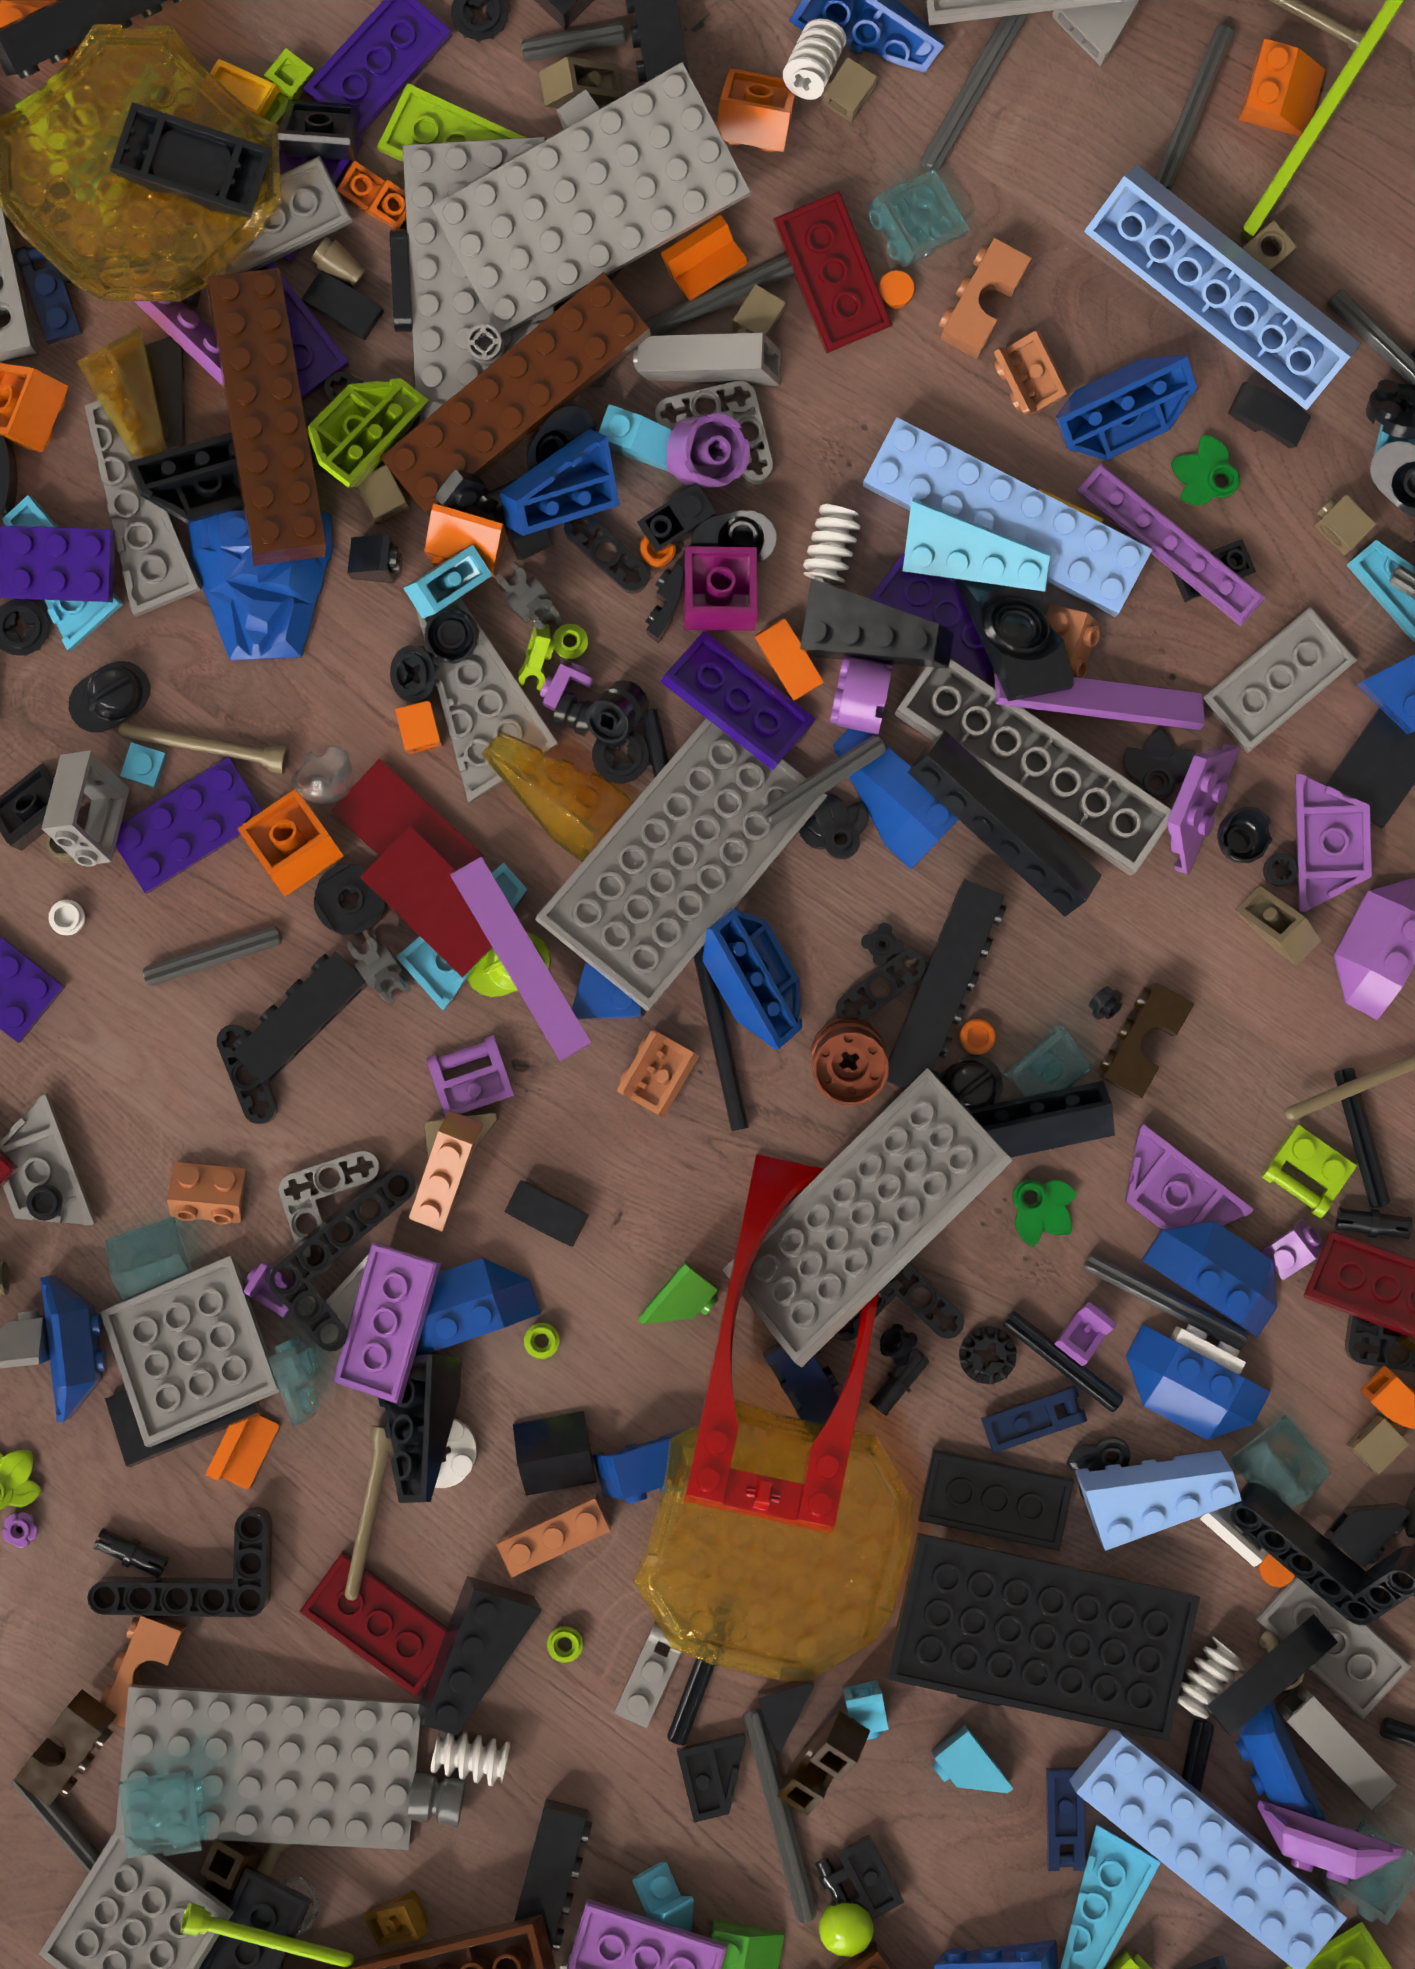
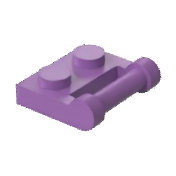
M495 1035L485 1037V1042L441 1057L433 1055L426 1058L445 1117L449 1111L463 1114L515 1096ZM489 1055L492 1062L491 1066L447 1081L445 1080L443 1071Z

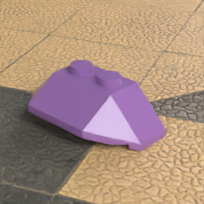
M1415 878L1367 891L1333 953L1345 1004L1375 1020L1380 1018L1403 988L1415 965Z
M1259 1800L1257 1807L1282 1855L1292 1858L1290 1865L1312 1872L1313 1866L1328 1870L1327 1878L1348 1884L1349 1878L1354 1880L1361 1879L1406 1854L1407 1848L1325 1820L1315 1819L1265 1800Z

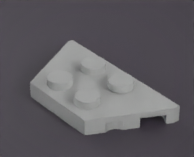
M44 1094L11 1127V1131L4 1138L0 1139V1149L19 1167L3 1186L14 1218L38 1220L27 1209V1196L34 1187L49 1184L61 1192L64 1204L60 1214L51 1220H46V1222L94 1225L97 1222L49 1094Z

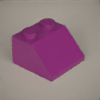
M685 546L683 630L755 631L758 614L757 547Z

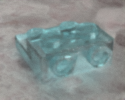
M935 169L878 194L869 205V219L872 226L876 230L882 229L888 240L887 251L890 257L896 261L900 260L903 267L931 256L936 249L964 237L970 231Z
M300 1336L275 1346L276 1353L268 1357L293 1426L311 1419L316 1415L314 1408L318 1407L317 1397L311 1386L306 1388L305 1382L317 1376L315 1369L319 1368V1362L313 1348L307 1349L305 1342L301 1341Z
M194 1770L119 1781L127 1858L164 1853V1856L202 1850V1840H208L206 1817L199 1818L198 1803H204L202 1780L195 1781Z
M1362 1820L1356 1829L1357 1832L1402 1846L1365 1820ZM1407 1849L1405 1856L1361 1879L1354 1880L1349 1878L1348 1884L1327 1878L1328 1870H1324L1321 1875V1879L1327 1885L1324 1890L1342 1903L1346 1898L1357 1905L1355 1911L1368 1921L1374 1923L1377 1918L1388 1925L1415 1883V1854Z

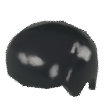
M445 608L431 616L425 627V643L435 658L455 664L472 656L479 644L480 631L476 621L465 611Z
M1242 807L1228 813L1220 822L1217 830L1218 845L1222 854L1234 863L1245 864L1263 857L1269 847L1268 845L1272 842L1269 832L1270 818L1260 809L1253 807Z

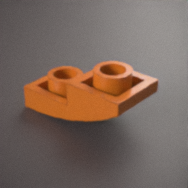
M352 161L336 187L339 195L377 220L394 229H400L406 219L405 191L388 179L384 181L357 161Z
M784 617L753 636L769 665L774 669L790 699L793 701L824 683L806 651L800 649L801 643Z

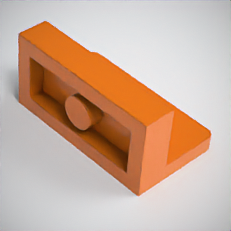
M721 215L661 253L669 275L688 300L695 299L748 264L747 257L733 241L728 224Z
M258 1415L228 1426L205 1475L217 1481L224 1478L244 1489H249L280 1425L262 1415Z

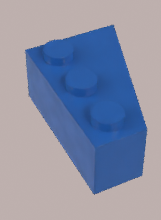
M589 428L501 490L499 494L506 527L524 536L620 506L608 437Z
M1414 654L1356 684L1406 734L1415 731Z
M585 962L572 1006V1011L578 1020L642 1018V1007Z

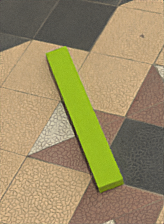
M1387 0L1243 226L1240 234L1242 239L1249 242L1259 233L1406 0Z

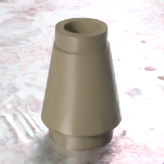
M325 237L311 258V261L317 264L316 269L349 283L353 287H355L366 271L337 239L332 241L330 238Z

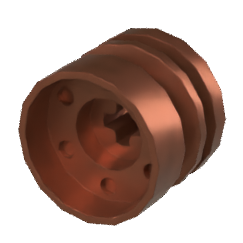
M839 1018L827 1023L816 1034L811 1046L813 1077L818 1089L829 1100L841 1105H860L872 1100L883 1090L888 1078L889 1062L881 1035L870 1023L858 1018ZM847 1051L850 1055L854 1054L855 1060L850 1062L847 1058L843 1059L842 1053Z

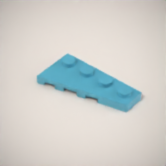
M29 495L2 518L5 526L59 528L33 496ZM114 593L113 603L45 600L48 607L47 611L53 623L57 625L67 651H73L124 605Z

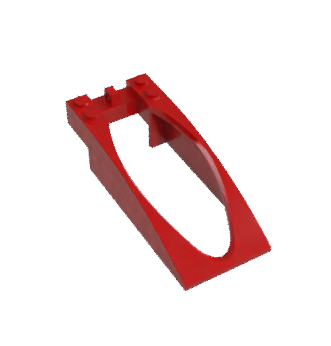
M756 1154L699 1421L697 1440L684 1501L831 1533L835 1528L879 1292L860 1310L859 1330L851 1366L842 1391L827 1422L805 1456L807 1461L802 1484L730 1468L739 1428L733 1397L732 1347L735 1320L744 1283L753 1260L776 1219L788 1203L824 1170L818 1167Z

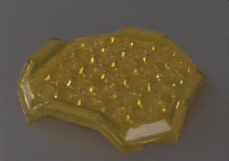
M94 24L71 59L18 109L0 116V209L19 233L75 286L99 300L181 302L208 285L207 276L219 275L251 244L280 206L279 127L277 124L248 110L202 67L172 26L145 25V29H122V25ZM133 102L272 148L273 153L252 218L210 211L189 199L174 194L150 191L110 172L131 103Z
M737 1399L734 1400L739 1428L730 1468L802 1484L807 1461L805 1456L824 1425L774 1413ZM693 1425L670 1439L665 1481L646 1552L632 1580L672 1649L712 1665L781 1681H811L878 1639L892 1614L910 1548L914 1500L876 1434L853 1432L836 1524L831 1533L685 1502L684 1496L699 1425Z

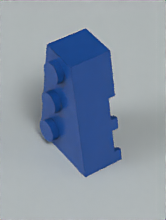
M698 1426L658 1437V1439L636 1445V1443L625 1446V1449L610 1454L601 1452L592 1455L603 1497L626 1499V1503L630 1504L647 1499L646 1492L658 1488L660 1493L681 1488L680 1482L689 1478Z
M1056 1940L987 1947L969 1951L963 1948H953L946 1950L934 1964V1969H1060Z

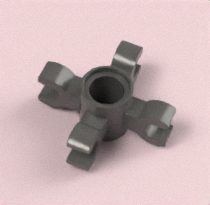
M512 561L510 563L514 569V575L511 579L505 580L499 573L495 576L500 590L507 597L505 599L506 602L524 623L532 620V626L534 627L535 624L541 630L545 628L544 624L549 619H553L558 625L562 624V619L559 616L560 612L552 603L553 599L534 576L527 579L526 572L516 562Z
M364 930L362 933L366 938L365 944L358 946L349 940L346 942L352 956L359 960L355 963V966L372 990L375 989L383 1001L392 1004L395 1000L391 992L399 987L401 991L409 993L411 991L410 986L405 978L398 974L403 969L387 945H382L375 934Z

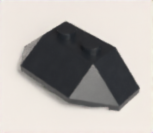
M231 432L127 462L128 469L140 496L187 524L243 508Z

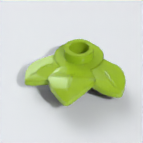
M17 1450L4 1457L0 1452V1511L8 1505L15 1507L27 1506L41 1493V1487L35 1482L28 1480L34 1465L31 1450Z

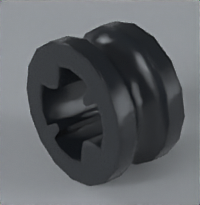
M1284 853L1268 858L1263 867V876L1266 881L1276 887L1285 886L1293 882L1298 873V865L1295 859ZM1281 861H1284L1286 863L1285 870L1289 872L1287 878L1281 876L1279 880L1274 877L1276 871L1272 868L1274 862L1278 865Z

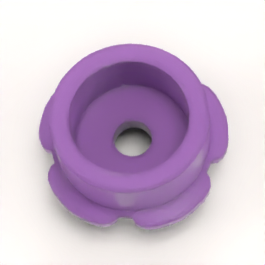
M12 1513L4 1520L3 1538L7 1543H13L17 1548L28 1546L30 1541L34 1540L38 1534V1526L33 1516L29 1513ZM18 1526L23 1528L22 1533L17 1532Z

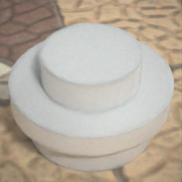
M61 900L55 903L49 912V923L52 929L61 935L67 936L79 932L85 923V912L82 906L73 900Z

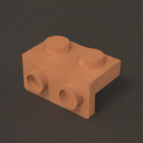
M1035 330L1006 348L999 347L993 351L997 359L994 362L995 368L1003 380L1007 379L1013 391L1010 393L1011 401L1019 412L1022 411L1025 415H1036L1071 395L1040 331Z
M1050 604L1046 616L1052 629L1064 640L1073 677L1085 678L1092 648L1097 645L1100 638L1101 624L1086 612Z
M652 1029L649 1035L639 1044L638 1054L631 1066L623 1072L617 1092L664 1118L698 1060L699 1055Z
M174 1162L167 1196L170 1216L182 1221H193L195 1219L210 1220L221 1225L241 1223V1205L247 1178L246 1169Z

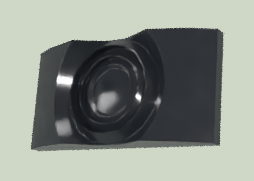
M132 102L110 172L150 191L174 194L189 199L210 211L252 218L273 149Z
M956 579V586L1008 701L1072 689L1074 680L1064 640L1052 629L1048 621L1041 591Z

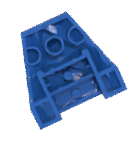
M229 511L189 523L190 556L230 661L302 658L314 618V607L318 594L321 593L324 584L322 580L328 561L331 560L333 553L332 515L330 513L321 512L326 541L325 557L253 566L244 511Z

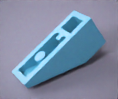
M609 404L598 433L608 437L610 451L668 471L666 466V450L672 430L644 416Z

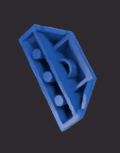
M1183 354L1139 359L1075 390L1055 416L1066 448L1099 459L1109 460L1169 431L1183 411L1189 397L1197 389L1188 357Z
M730 909L707 928L702 961L736 1021L772 1048L780 1049L802 1029V1019L799 1018L801 1007L800 979L768 921L758 916L741 912L738 909Z
M1215 1221L1160 1230L1141 1259L1257 1338L1277 1309L1273 1260Z
M485 1258L439 1272L415 1356L431 1353L541 1314L530 1279Z
M56 1275L41 1277L40 1281L56 1421L64 1422L72 1418L103 1378L102 1372L107 1370V1359L105 1351L99 1348L98 1336L103 1333L101 1315L95 1313L94 1305Z
M1143 1324L1126 1354L1142 1405L1206 1440L1254 1424L1270 1394V1391Z
M1272 1700L1236 1731L1240 1738L1234 1741L1243 1762L1250 1761L1255 1772L1249 1775L1258 1796L1264 1794L1274 1805L1321 1821L1326 1820L1276 1705Z

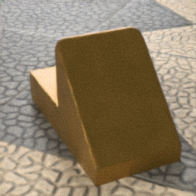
M414 1890L408 1891L363 1914L378 1947L418 1940L429 1933L426 1925L428 1917Z

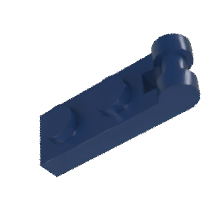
M50 238L40 240L39 245L28 249L26 246L16 248L15 253L22 268L46 342L50 345L83 334L66 283L60 277V265ZM45 259L47 267L35 271L33 262Z
M1076 1385L981 1417L993 1454L1086 1422L1088 1419L1085 1410H1080L1077 1401L1079 1393ZM1063 1403L1067 1414L1057 1418L1054 1406Z
M1079 1767L1046 1768L1048 1871H1059L1060 1867H1073V1871H1085L1084 1799L1075 1792L1069 1780ZM1060 1844H1072V1852H1060Z

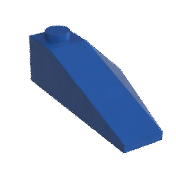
M800 0L789 19V22L801 30L811 20L819 18L831 20L843 28L846 34L845 45L851 47V51L861 54L862 51L882 56L887 62L924 73L945 45V42L899 0Z
M848 729L833 744V748L839 758L874 734ZM885 744L886 752L849 776L873 820L884 845L911 870L959 819L908 773L911 766Z

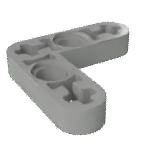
M733 381L668 397L657 404L655 409L656 422L671 430L674 429L679 420L687 418V413L677 415L676 422L670 423L668 418H661V416L666 414V408L672 407L674 412L685 410L684 402L689 401L691 416H699L700 414L696 411L695 405L701 398H710L714 401L716 408L712 414L728 415L735 419L740 426L746 423L755 425L759 434L755 440L749 442L750 450L762 445L764 450L757 449V457L759 463H766L767 466L762 468L761 475H756L754 470L748 471L747 467L751 466L752 463L750 453L748 465L742 475L744 479L752 484H761L770 478L773 470V461L756 392L748 382ZM741 390L743 395H749L750 398L745 399V406L739 407L738 403L733 401L726 403L728 411L721 412V400L718 394L724 393V400L734 398L735 391Z
M358 1151L289 1174L282 1179L278 1188L279 1196L295 1245L308 1235L302 1233L297 1227V1220L300 1215L304 1213L312 1214L317 1220V1228L324 1222L317 1199L376 1179L381 1170V1163L377 1155L370 1151ZM361 1156L364 1157L365 1161L373 1162L374 1167L369 1169V1176L365 1177L362 1172L351 1174L350 1177L353 1182L347 1184V1174L341 1165L342 1162L347 1161V1168L357 1166ZM329 1167L337 1170L340 1175L338 1185L331 1189L324 1187L320 1182L321 1172ZM313 1173V1183L319 1194L313 1195V1188L300 1192L301 1198L299 1200L296 1199L295 1195L287 1194L286 1189L291 1187V1180L295 1179L297 1184H303L310 1181L307 1174ZM312 1245L308 1246L303 1253V1259L309 1265L311 1264L309 1257L314 1254ZM334 1261L318 1274H322L330 1270V1268L334 1265Z

